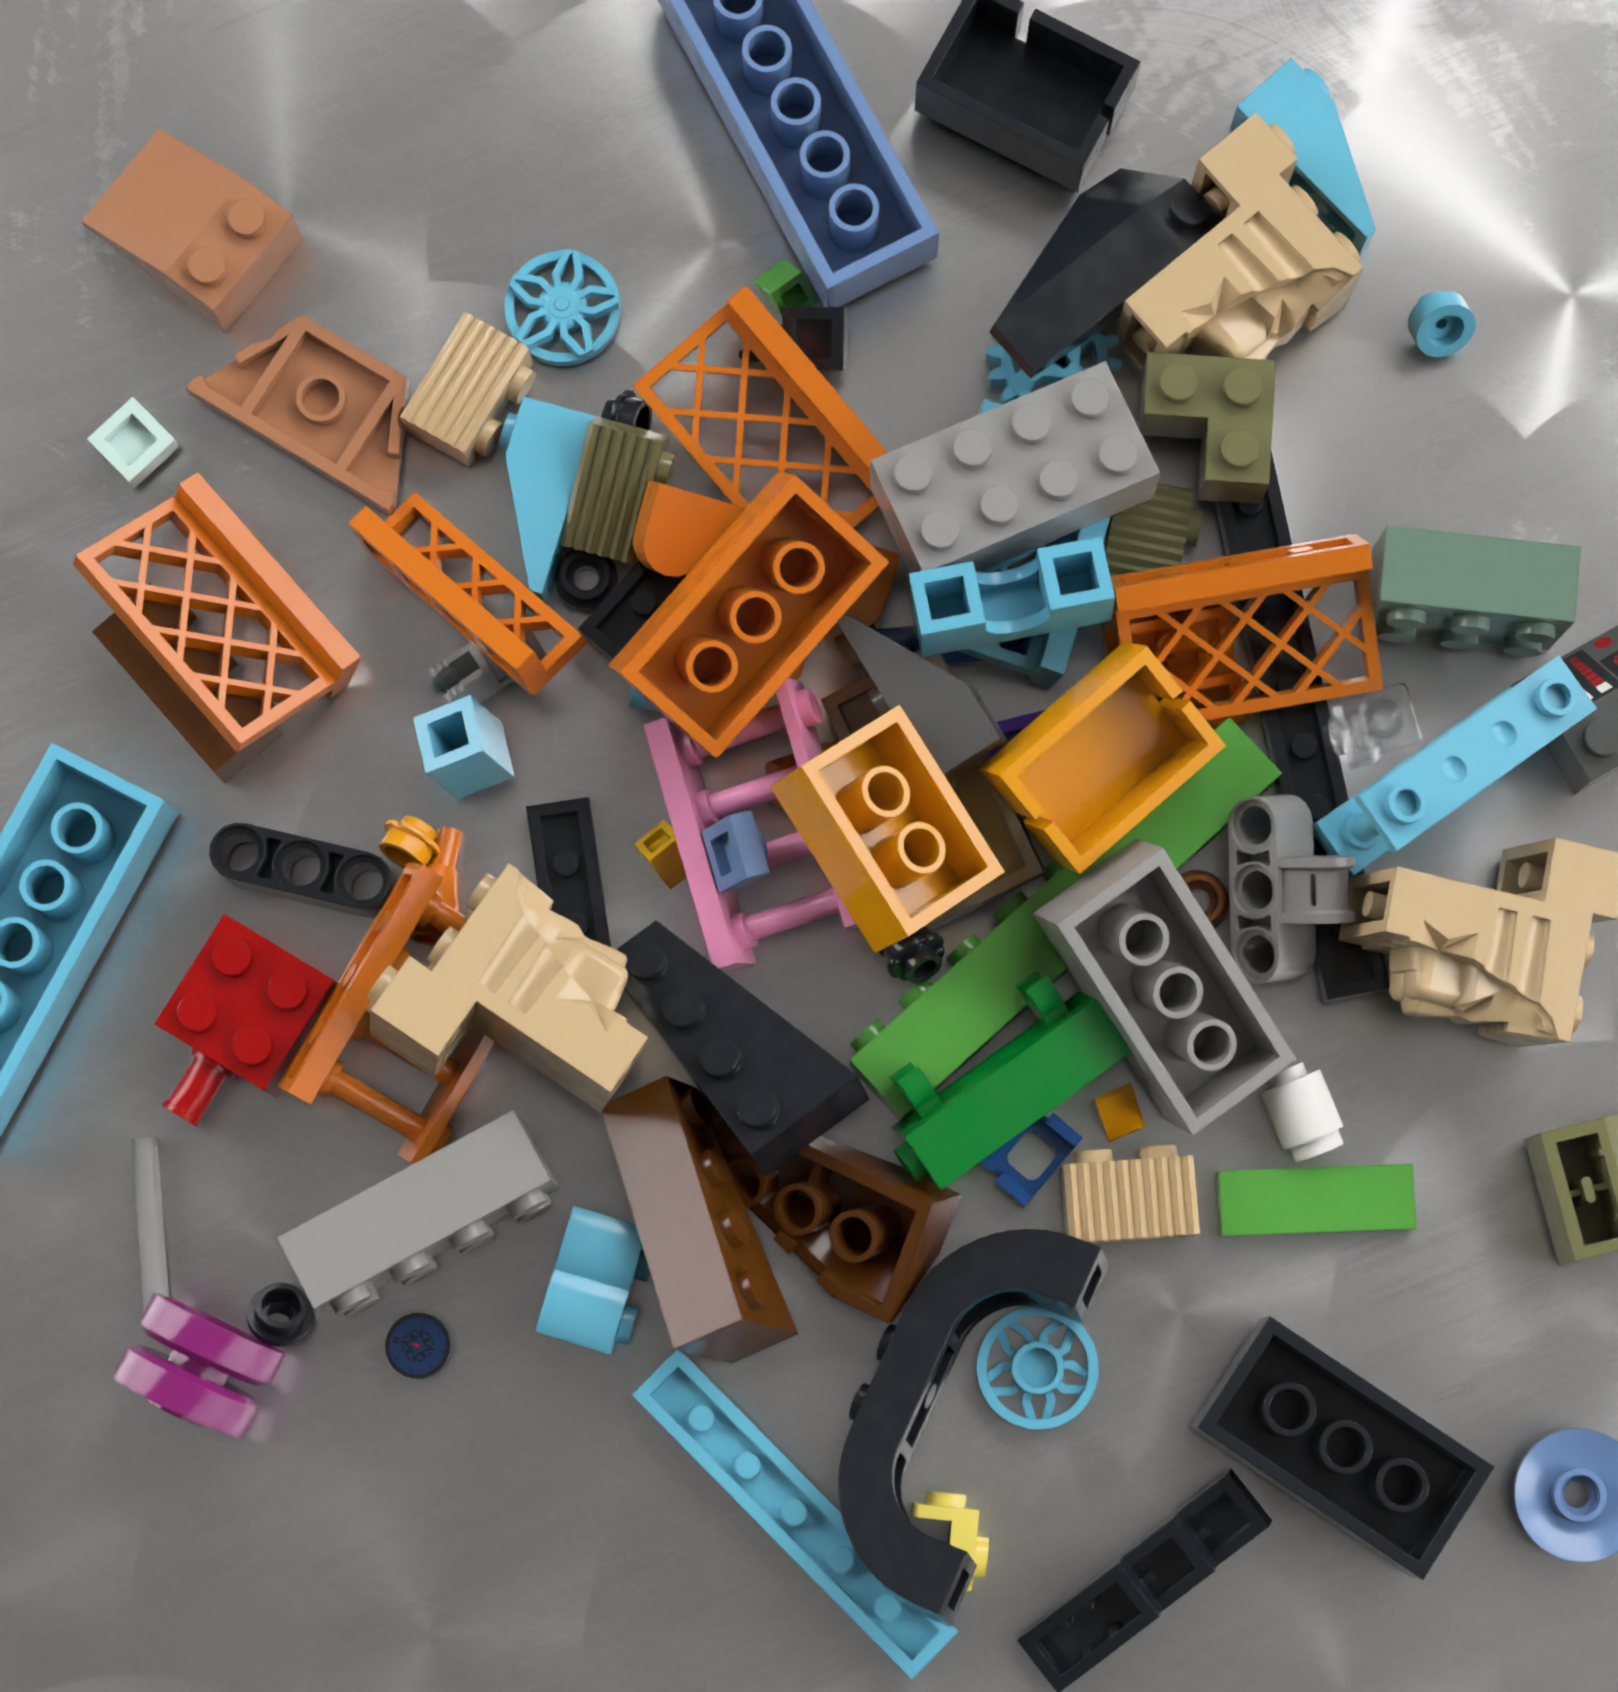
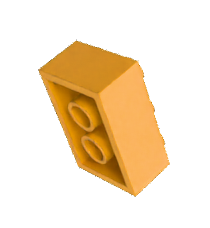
M900 705L770 786L874 953L910 936L1005 872Z

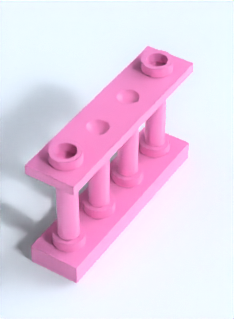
M788 678L776 691L779 704L760 710L726 749L786 729L797 765L716 793L710 788L706 789L699 765L704 764L705 756L710 754L702 750L666 717L643 725L710 960L721 971H735L757 964L752 948L757 946L758 939L838 913L841 914L845 928L859 929L834 888L751 915L745 910L741 911L735 890L719 893L701 833L722 820L724 816L777 799L770 786L823 753L815 727L822 722L817 699L809 687L804 688L802 682ZM799 832L766 842L768 868L812 855Z

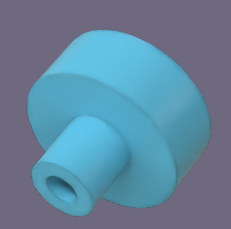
M1439 291L1423 295L1411 311L1408 319V329L1417 346L1424 354L1432 357H1444L1459 351L1470 341L1476 328V319L1461 295L1452 291Z

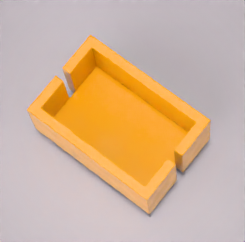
M1123 642L979 769L1012 810L1027 817L1023 823L1056 864L1081 874L1226 745L1191 701L1176 698L1183 692L1148 646ZM1153 695L1163 697V699L1158 702Z

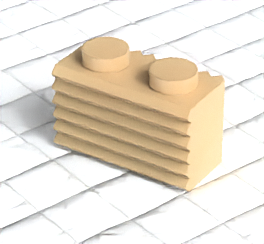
M464 312L400 415L405 431L468 467L474 463L478 454L484 457L488 456L501 436L503 424L499 420L506 411L507 405L511 401L519 404L523 396H526L535 379L536 373L531 370L533 361L529 348L523 343L517 342L513 337H509L502 331H498L491 325L485 324L482 320L473 317L470 313Z
M1177 1145L1139 1147V1159L1113 1161L1112 1149L1073 1152L1074 1164H1064L1060 1167L1064 1230L1066 1235L1076 1237L1091 1244L1195 1237L1200 1234L1193 1155L1178 1156Z

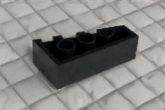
M657 920L617 948L618 951L627 957L625 968L628 971V980L624 990L764 1177L870 1100L858 1075Z

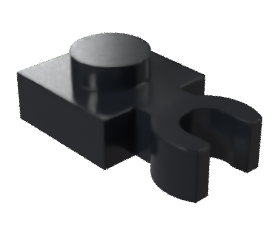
M782 307V325L780 326L818 370L847 371L848 308ZM743 350L739 351L740 359H742ZM750 350V362H760Z

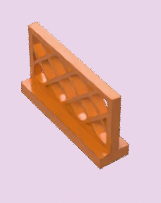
M746 284L727 300L726 305L632 385L731 503L746 508L749 505L748 501L740 493L742 466L778 468V471L786 472V469L823 472L821 499L827 504L830 472L856 474L872 492L869 486L870 460L888 453ZM726 323L743 340L741 368L705 365L707 339ZM698 348L697 365L680 363ZM750 350L767 370L749 369ZM670 371L696 372L694 409L668 408L651 388ZM704 373L741 376L738 413L702 410ZM748 377L773 378L777 380L784 389L782 416L746 414ZM791 398L808 418L790 417ZM675 416L693 417L692 436ZM701 418L737 420L735 458L708 456L699 445ZM745 421L782 424L779 461L742 458ZM789 425L814 426L825 437L823 465L786 462ZM832 446L850 467L831 465ZM716 464L734 465L733 484ZM873 494L853 512L834 511L840 517L845 518L844 520L854 529L875 511L879 505Z
M198 472L179 483L173 497L75 555L74 567L237 753L325 695L330 699L347 688L361 659V656ZM170 520L187 539L186 552L150 546L151 531ZM142 537L141 544L133 543ZM111 555L139 560L137 582L111 578L99 563ZM148 562L184 568L182 589L175 590L145 584ZM193 570L218 574L227 584L226 598L192 593ZM128 597L135 598L134 604ZM143 600L180 606L177 629L152 625L142 614ZM189 608L224 614L222 637L186 631ZM234 616L258 620L268 631L267 645L231 639ZM169 644L175 645V651ZM190 647L219 652L218 676L193 672L183 661L184 648ZM230 655L265 660L263 684L228 678ZM275 662L299 666L312 682L301 690L273 686ZM210 691L217 692L216 697ZM226 694L261 699L260 717L242 728L225 709ZM271 701L279 703L278 705L270 709Z
M1350 534L1110 576L1115 595L1113 617L1117 646L1123 642L1133 643L1130 619L1157 615L1174 627L1154 654L1161 664L1183 634L1209 652V655L1188 683L1166 669L1183 691L1177 698L1189 701L1193 697L1202 703V705H1196L1195 707L1206 721L1383 690L1369 570L1373 569L1370 543L1357 534ZM1353 581L1356 604L1340 625L1314 607L1330 585ZM1313 588L1305 599L1293 592ZM1284 593L1300 606L1276 636L1251 618V616L1266 596ZM1250 599L1242 610L1230 603ZM1220 604L1237 617L1214 647L1188 629V627L1203 607ZM1187 610L1179 621L1168 614L1170 612ZM1309 612L1335 630L1313 661L1287 644ZM1357 621L1359 623L1361 640L1350 633ZM1246 623L1272 641L1250 672L1224 654ZM1346 638L1362 650L1365 676L1338 681L1322 668ZM1283 649L1308 668L1292 689L1275 691L1259 679ZM1220 660L1245 679L1229 700L1212 702L1198 692L1197 689ZM1317 675L1328 682L1309 686ZM1254 686L1265 693L1246 697Z

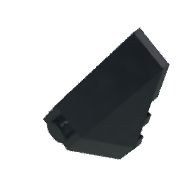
M1120 168L1078 196L989 333L1031 379L1120 318L1124 302L1127 298L1223 220L1185 178Z

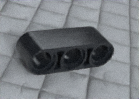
M232 823L224 826L214 835L210 843L209 856L213 867L231 884L241 889L356 916L375 918L397 882L396 875L381 857L373 853L247 823ZM242 842L256 843L258 857L255 863L243 871L232 870L229 865V855L232 849ZM305 856L319 858L320 872L314 881L306 885H295L291 882L290 870L299 858ZM367 870H375L381 873L383 878L382 887L377 895L368 900H358L353 897L351 889L356 876Z

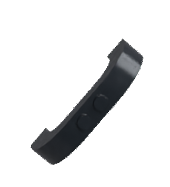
M1040 1229L1008 1230L976 1239L949 1254L925 1276L913 1292L898 1324L891 1323L880 1339L876 1359L881 1362L871 1384L863 1383L859 1387L849 1411V1419L853 1423L844 1443L838 1474L839 1504L846 1532L863 1563L896 1599L925 1617L951 1627L977 1568V1564L968 1552L931 1537L916 1528L907 1515L903 1499V1484L909 1462L962 1344L970 1331L982 1319L998 1310L1012 1306L1039 1307L1084 1324L1109 1267L1101 1247L1063 1233Z

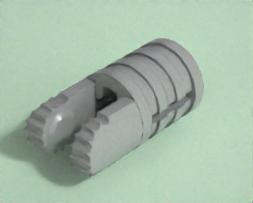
M532 631L525 632V644L536 653L541 661L547 654ZM471 642L432 666L426 672V677L433 688L436 690L440 689L441 691L447 689V694L443 695L445 697L442 700L443 705L471 695L481 703L504 689L505 685L515 682Z

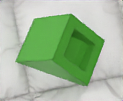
M782 259L753 280L781 318L782 307H812L818 302L803 273L785 259Z

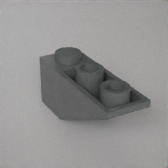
M846 613L838 620L837 623L843 633L837 636L835 641L852 668L856 671L864 666L876 687L870 690L868 695L879 714L882 716L900 705L949 783L997 753L1008 743L1007 738L976 689Z

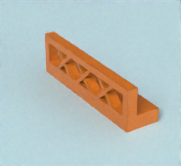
M416 492L411 494L385 521L365 506L348 522L365 550L532 697L587 644L581 633ZM420 516L431 525L430 546L413 547L400 534ZM443 537L452 544H443ZM468 557L473 561L472 582L455 583L441 571L442 560ZM484 572L493 580H484ZM510 593L514 597V618L496 619L483 608V595ZM526 608L535 616L526 617ZM552 629L562 640L540 661L536 653L525 644V632Z

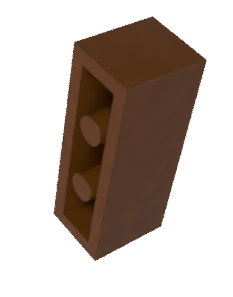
M143 600L142 614L152 625L177 629L180 606ZM190 608L186 631L193 632L190 626L198 620V617ZM115 612L92 631L224 783H227L283 735L275 727L237 753ZM169 644L175 651V645ZM190 647L184 648L183 661L193 672L218 676L219 652ZM231 655L229 658L228 678L235 679L230 672L238 667L239 664ZM210 691L216 697L217 692ZM226 694L225 709L243 728L260 717L261 699ZM271 702V708H270V709H272L273 707H275V705H274L272 702Z

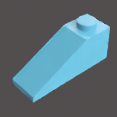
M1290 58L1237 105L1230 129L1234 131L1255 113L1268 126L1270 124L1279 126L1291 139L1295 147L1294 155L1298 158L1288 185L1290 187L1294 185L1301 187L1314 201L1318 209L1317 217L1333 233L1340 232L1345 235L1355 246L1360 256L1367 250L1376 228L1335 103L1330 98V91L1324 80L1309 68L1303 70Z
M523 396L518 415L509 413L506 417L499 447L501 450L506 451L505 456L529 590L548 605L555 583L556 568L565 550V547L560 545V540L588 423L596 418V416Z

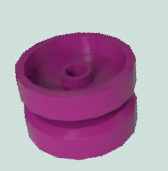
M154 1292L139 1323L149 1337L171 1348L172 1351L168 1355L144 1345L129 1346L126 1348L112 1378L131 1391L147 1398L148 1402L175 1417L200 1427L205 1425L240 1439L245 1438L259 1407L252 1396L226 1381L231 1376L255 1386L271 1384L284 1359L285 1353L274 1346L259 1341L255 1336L178 1300Z

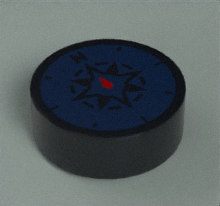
M412 1313L397 1320L390 1328L385 1342V1351L391 1366L398 1373L415 1379L429 1378L438 1374L449 1362L453 1350L452 1337L447 1326L440 1319L425 1313Z

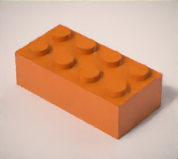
M778 471L608 666L702 750L718 759L887 566L889 561L795 474Z

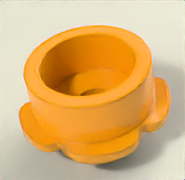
M405 816L401 823L396 820H388L384 824L383 828L387 833L381 841L379 848L389 860L405 869L408 862L427 866L433 855L440 854V848L435 842L437 833L424 821L413 816Z

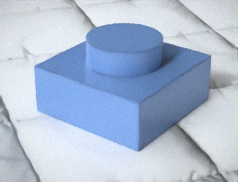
M752 811L728 815L701 832L719 893L741 889L770 873L767 865V844L763 834L756 827Z

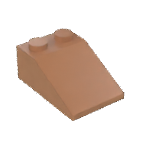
M160 128L81 221L86 228L224 333L229 331L303 242V237L291 213L241 176Z

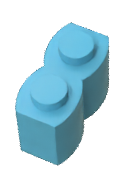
M573 1206L535 1332L609 1355L613 1353L616 1342L624 1345L629 1344L639 1311L638 1307L628 1304L635 1279L647 1282L650 1275L636 1224Z

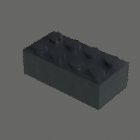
M1271 1316L1259 1319L1190 1426L1191 1429L1408 1576L1424 1580L1495 1468Z

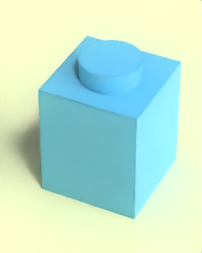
M471 695L413 718L425 774L458 800L515 778L502 722Z

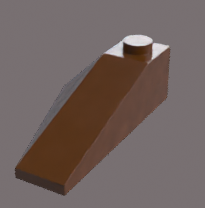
M707 1102L711 1112L710 1124L745 1207L749 1208L776 1235L773 1238L776 1243L788 1254L794 1252L819 1276L816 1281L832 1297L887 1324L893 1322L940 1254L962 1194L947 1187L940 1190L925 1177L915 1182L902 1166L822 1136L764 1177L709 1102Z

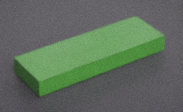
M1413 1164L1216 1172L1220 1237L1417 1229Z

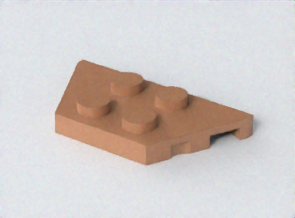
M298 316L276 329L275 334L267 341L254 342L234 354L236 360L204 379L200 374L190 380L186 386L190 396L389 516L396 510L405 428L401 422L400 415L408 404L409 381L406 376L306 316Z

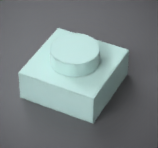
M131 397L87 438L97 452L133 488L137 487L180 447L177 441L134 397Z

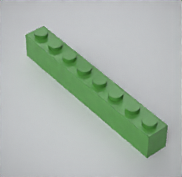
M1230 717L1217 729L1213 728L1226 747L1087 869L1078 874L1058 866L1054 860L1045 867L1047 874L1042 876L1047 881L1029 898L1022 891L1016 893L993 915V918L999 925L982 941L974 933L967 937L946 957L947 962L952 966L950 970L934 984L930 979L916 983L898 1001L905 1009L887 1026L877 1019L850 1044L857 1053L849 1060V1067L899 1121L913 1110L889 1078L891 1075L911 1062L915 1068L920 1067L935 1091H937L1029 1007L1016 989V985L1036 971L1041 977L1046 975L1054 985L1069 971L1032 913L1136 838L1163 847L1177 871H1179L1228 827L1229 814L1238 801L1251 796H1262L1276 783L1282 772Z

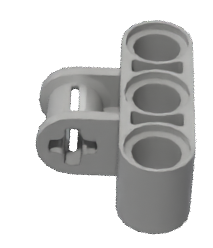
M1290 794L1251 796L1241 799L1233 806L1228 821L1231 956L1249 983L1262 984L1302 978L1310 972L1315 963L1316 924L1356 922V911L1349 908L1348 869L1355 866L1354 856L1314 855L1311 811L1306 802L1298 796Z

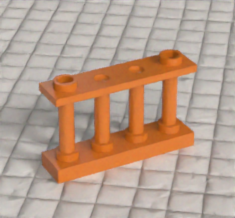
M408 862L276 1086L310 1105L317 1094L322 1097L327 1093L332 1094L406 1137L397 1155L414 1164L444 1148L448 1143L452 1133V1126L448 1122L495 1044V1041L472 1026L453 1059L449 1057L434 1079L438 1080L439 1083L420 1115L342 1070L343 1063L337 1060L350 1037L357 1040L363 1036L421 1070L369 1034L370 1013L366 1009L371 1001L367 999V996L375 982L389 965L399 971L409 956V950L404 948L416 925L423 928L429 924L443 933L451 926L460 932L466 921L463 920L465 917L463 914L441 902L442 894L437 892L444 877L423 864Z

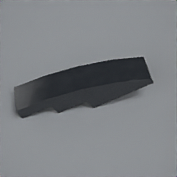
M1230 1468L1078 1588L1021 1635L1017 1641L1055 1691L1061 1692L1159 1618L1167 1607L1215 1572L1219 1564L1267 1529L1273 1520Z

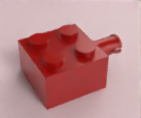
M223 914L154 1023L164 1031L191 1046L192 1049L189 1053L194 1056L169 1098L164 1101L162 1106L198 1127L201 1117L227 1076L233 1079L236 1074L276 1098L281 1091V1088L276 1086L337 982L226 914Z

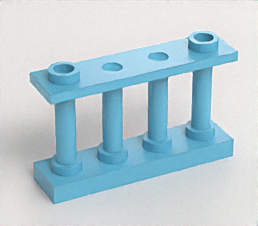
M1558 655L1514 687L1510 686L1318 820L1313 824V835L1327 855L1354 856L1355 866L1348 869V878H1350L1387 851L1391 850L1392 853L1398 851L1595 711L1597 707Z

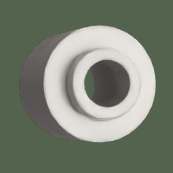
M1303 1061L1293 1064L1269 1080L1271 1087L1260 1092L1283 1150L1290 1148L1295 1162L1315 1157L1344 1144L1338 1131L1339 1128L1343 1127V1123L1320 1069L1307 1072Z

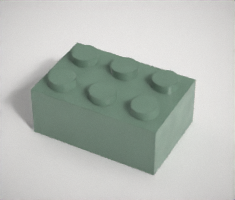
M1387 525L1371 550L1373 569L1369 570L1377 638L1387 642L1408 643L1415 641V635L1440 638L1441 646L1458 650L1476 649L1479 643L1503 645V652L1509 655L1523 657L1539 656L1542 654V649L1549 650L1575 622L1581 546Z

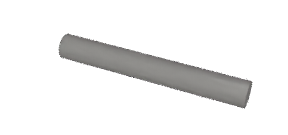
M143 1137L131 1140L144 1311L154 1292L169 1297L157 1137Z

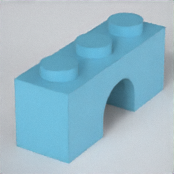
M1102 536L1038 548L1037 555L1031 562L1007 571L994 573L975 571L973 561L909 573V600L921 657L1109 622L1112 618L1115 595Z

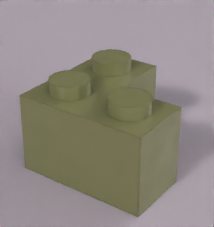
M1148 352L1142 373L1139 430L1142 435L1201 439L1198 500L1261 504L1270 480L1276 360Z

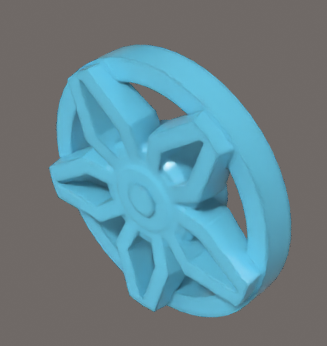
M564 249L547 252L531 259L513 275L506 292L504 311L511 336L517 342L523 343L529 348L533 359L553 366H573L596 357L610 344L620 324L621 301L616 283L603 265L579 251ZM567 264L574 265L575 277L571 283L561 282V277ZM556 265L551 274L553 281L551 285L543 277L534 275L546 267ZM583 268L598 277L605 287L589 285L581 290L585 283ZM524 284L540 288L543 292L539 298L531 297L522 287ZM590 297L610 298L594 307L588 306L586 301ZM517 298L528 309L537 310L528 314L521 328H519L515 316ZM610 313L605 329L593 341L591 325L586 320H596ZM541 321L546 329L526 338L535 323ZM581 329L583 331L585 347L581 348L570 334ZM555 334L560 335V341L571 352H550L537 346L553 340Z
M1032 1306L1008 1313L988 1330L978 1350L976 1375L985 1401L997 1415L1018 1427L1043 1430L1063 1425L1083 1411L1096 1389L1099 1362L1094 1343L1080 1323L1046 1309ZM1028 1317H1044L1053 1321L1040 1331L1038 1341L1035 1342L1032 1332L1018 1323V1320ZM1065 1325L1066 1330L1062 1344L1056 1349L1047 1343V1339L1059 1327ZM1006 1327H1009L1024 1339L1025 1345L1017 1351L1010 1346L1004 1331ZM1074 1334L1084 1348L1088 1370L1074 1360L1063 1361L1062 1356L1070 1351ZM997 1337L1003 1354L1012 1358V1362H1000L987 1372L988 1354ZM1070 1369L1085 1379V1385H1065L1061 1382L1064 1370ZM1011 1371L1015 1381L1011 1386H990L989 1382L1001 1373ZM1054 1388L1062 1394H1081L1069 1409L1052 1417L1056 1402L1052 1391ZM1020 1389L1024 1390L1021 1404L1026 1418L1008 1410L1000 1403L996 1396H1013ZM1032 1394H1044L1046 1399L1041 1419H1036L1031 1403Z

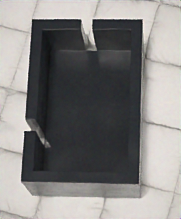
M962 0L916 82L914 110L1078 193L1104 146L1106 135H1110L1135 89L1141 61L1036 8L1029 19L1025 43L1017 39L1021 30L1024 2L1020 0Z

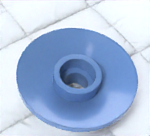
M1565 1429L1542 1438L1525 1454L1518 1466L1514 1479V1508L1525 1533L1542 1550L1559 1559L1572 1562H1594L1610 1557L1618 1552V1441L1606 1434L1590 1429ZM1572 1482H1578L1585 1490L1583 1503L1575 1508L1569 1506L1564 1499V1490Z

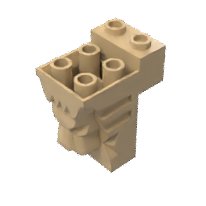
M1257 113L1253 114L1199 158L1191 186L1223 221L1124 302L1116 335L1120 339L1119 345L1142 371L1148 352L1265 360L1275 347L1286 345L1302 325L1310 332L1343 310L1363 270L1359 263V253L1352 242L1340 232L1333 234L1317 217L1318 209L1314 201L1301 187L1297 185L1290 187L1288 185L1298 160L1294 155L1295 147L1289 136L1276 124L1268 126Z
M1551 838L1503 849L1496 890L1398 866L1350 877L1349 908L1356 911V922L1341 923L1338 940L1361 945L1364 950L1390 954L1389 992L1394 1000L1401 1002L1404 1015L1413 1017H1447L1454 1024L1480 1025L1478 1035L1514 1047L1571 1042L1572 1033L1577 1030L1583 1015V999L1579 995L1583 969L1588 966L1594 952L1595 939L1590 931L1591 923L1618 918V852L1561 838Z
M509 863L497 879L487 873L480 881L466 903L469 910L463 919L466 921L460 932L450 926L443 933L428 956V960L431 961L428 968L411 956L407 958L399 971L389 965L375 982L367 996V999L371 1001L366 1009L370 1013L369 1034L433 1078L438 1074L472 1025L600 1113L636 1063L648 1039L646 1035L628 1024L627 1018L615 1012L628 980V971L625 968L627 962L626 955L615 948L590 940L584 936L579 925L551 911V905L554 901L525 878L520 870Z

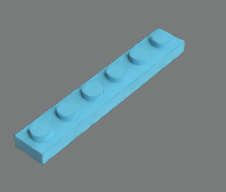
M676 1350L632 1394L911 1679L959 1632L953 1625L948 1627L910 1609L896 1599L878 1581L854 1549L838 1508L682 1351Z

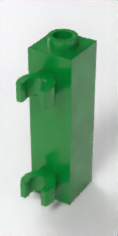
M1036 971L1015 987L1039 1020L939 1093H936L920 1067L915 1068L911 1062L889 1077L913 1110L894 1124L891 1129L902 1143L893 1151L915 1182L925 1177L929 1182L942 1190L1131 1053L1095 998L1077 992L1063 1002L1050 979L1046 975L1041 977Z

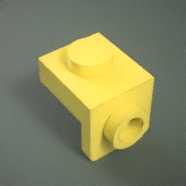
M927 1491L926 1503L912 1502V1517L949 1521L947 1543L968 1552L977 1564L973 1577L985 1578L989 1538L977 1537L979 1510L965 1508L966 1495ZM973 1577L966 1591L972 1592Z

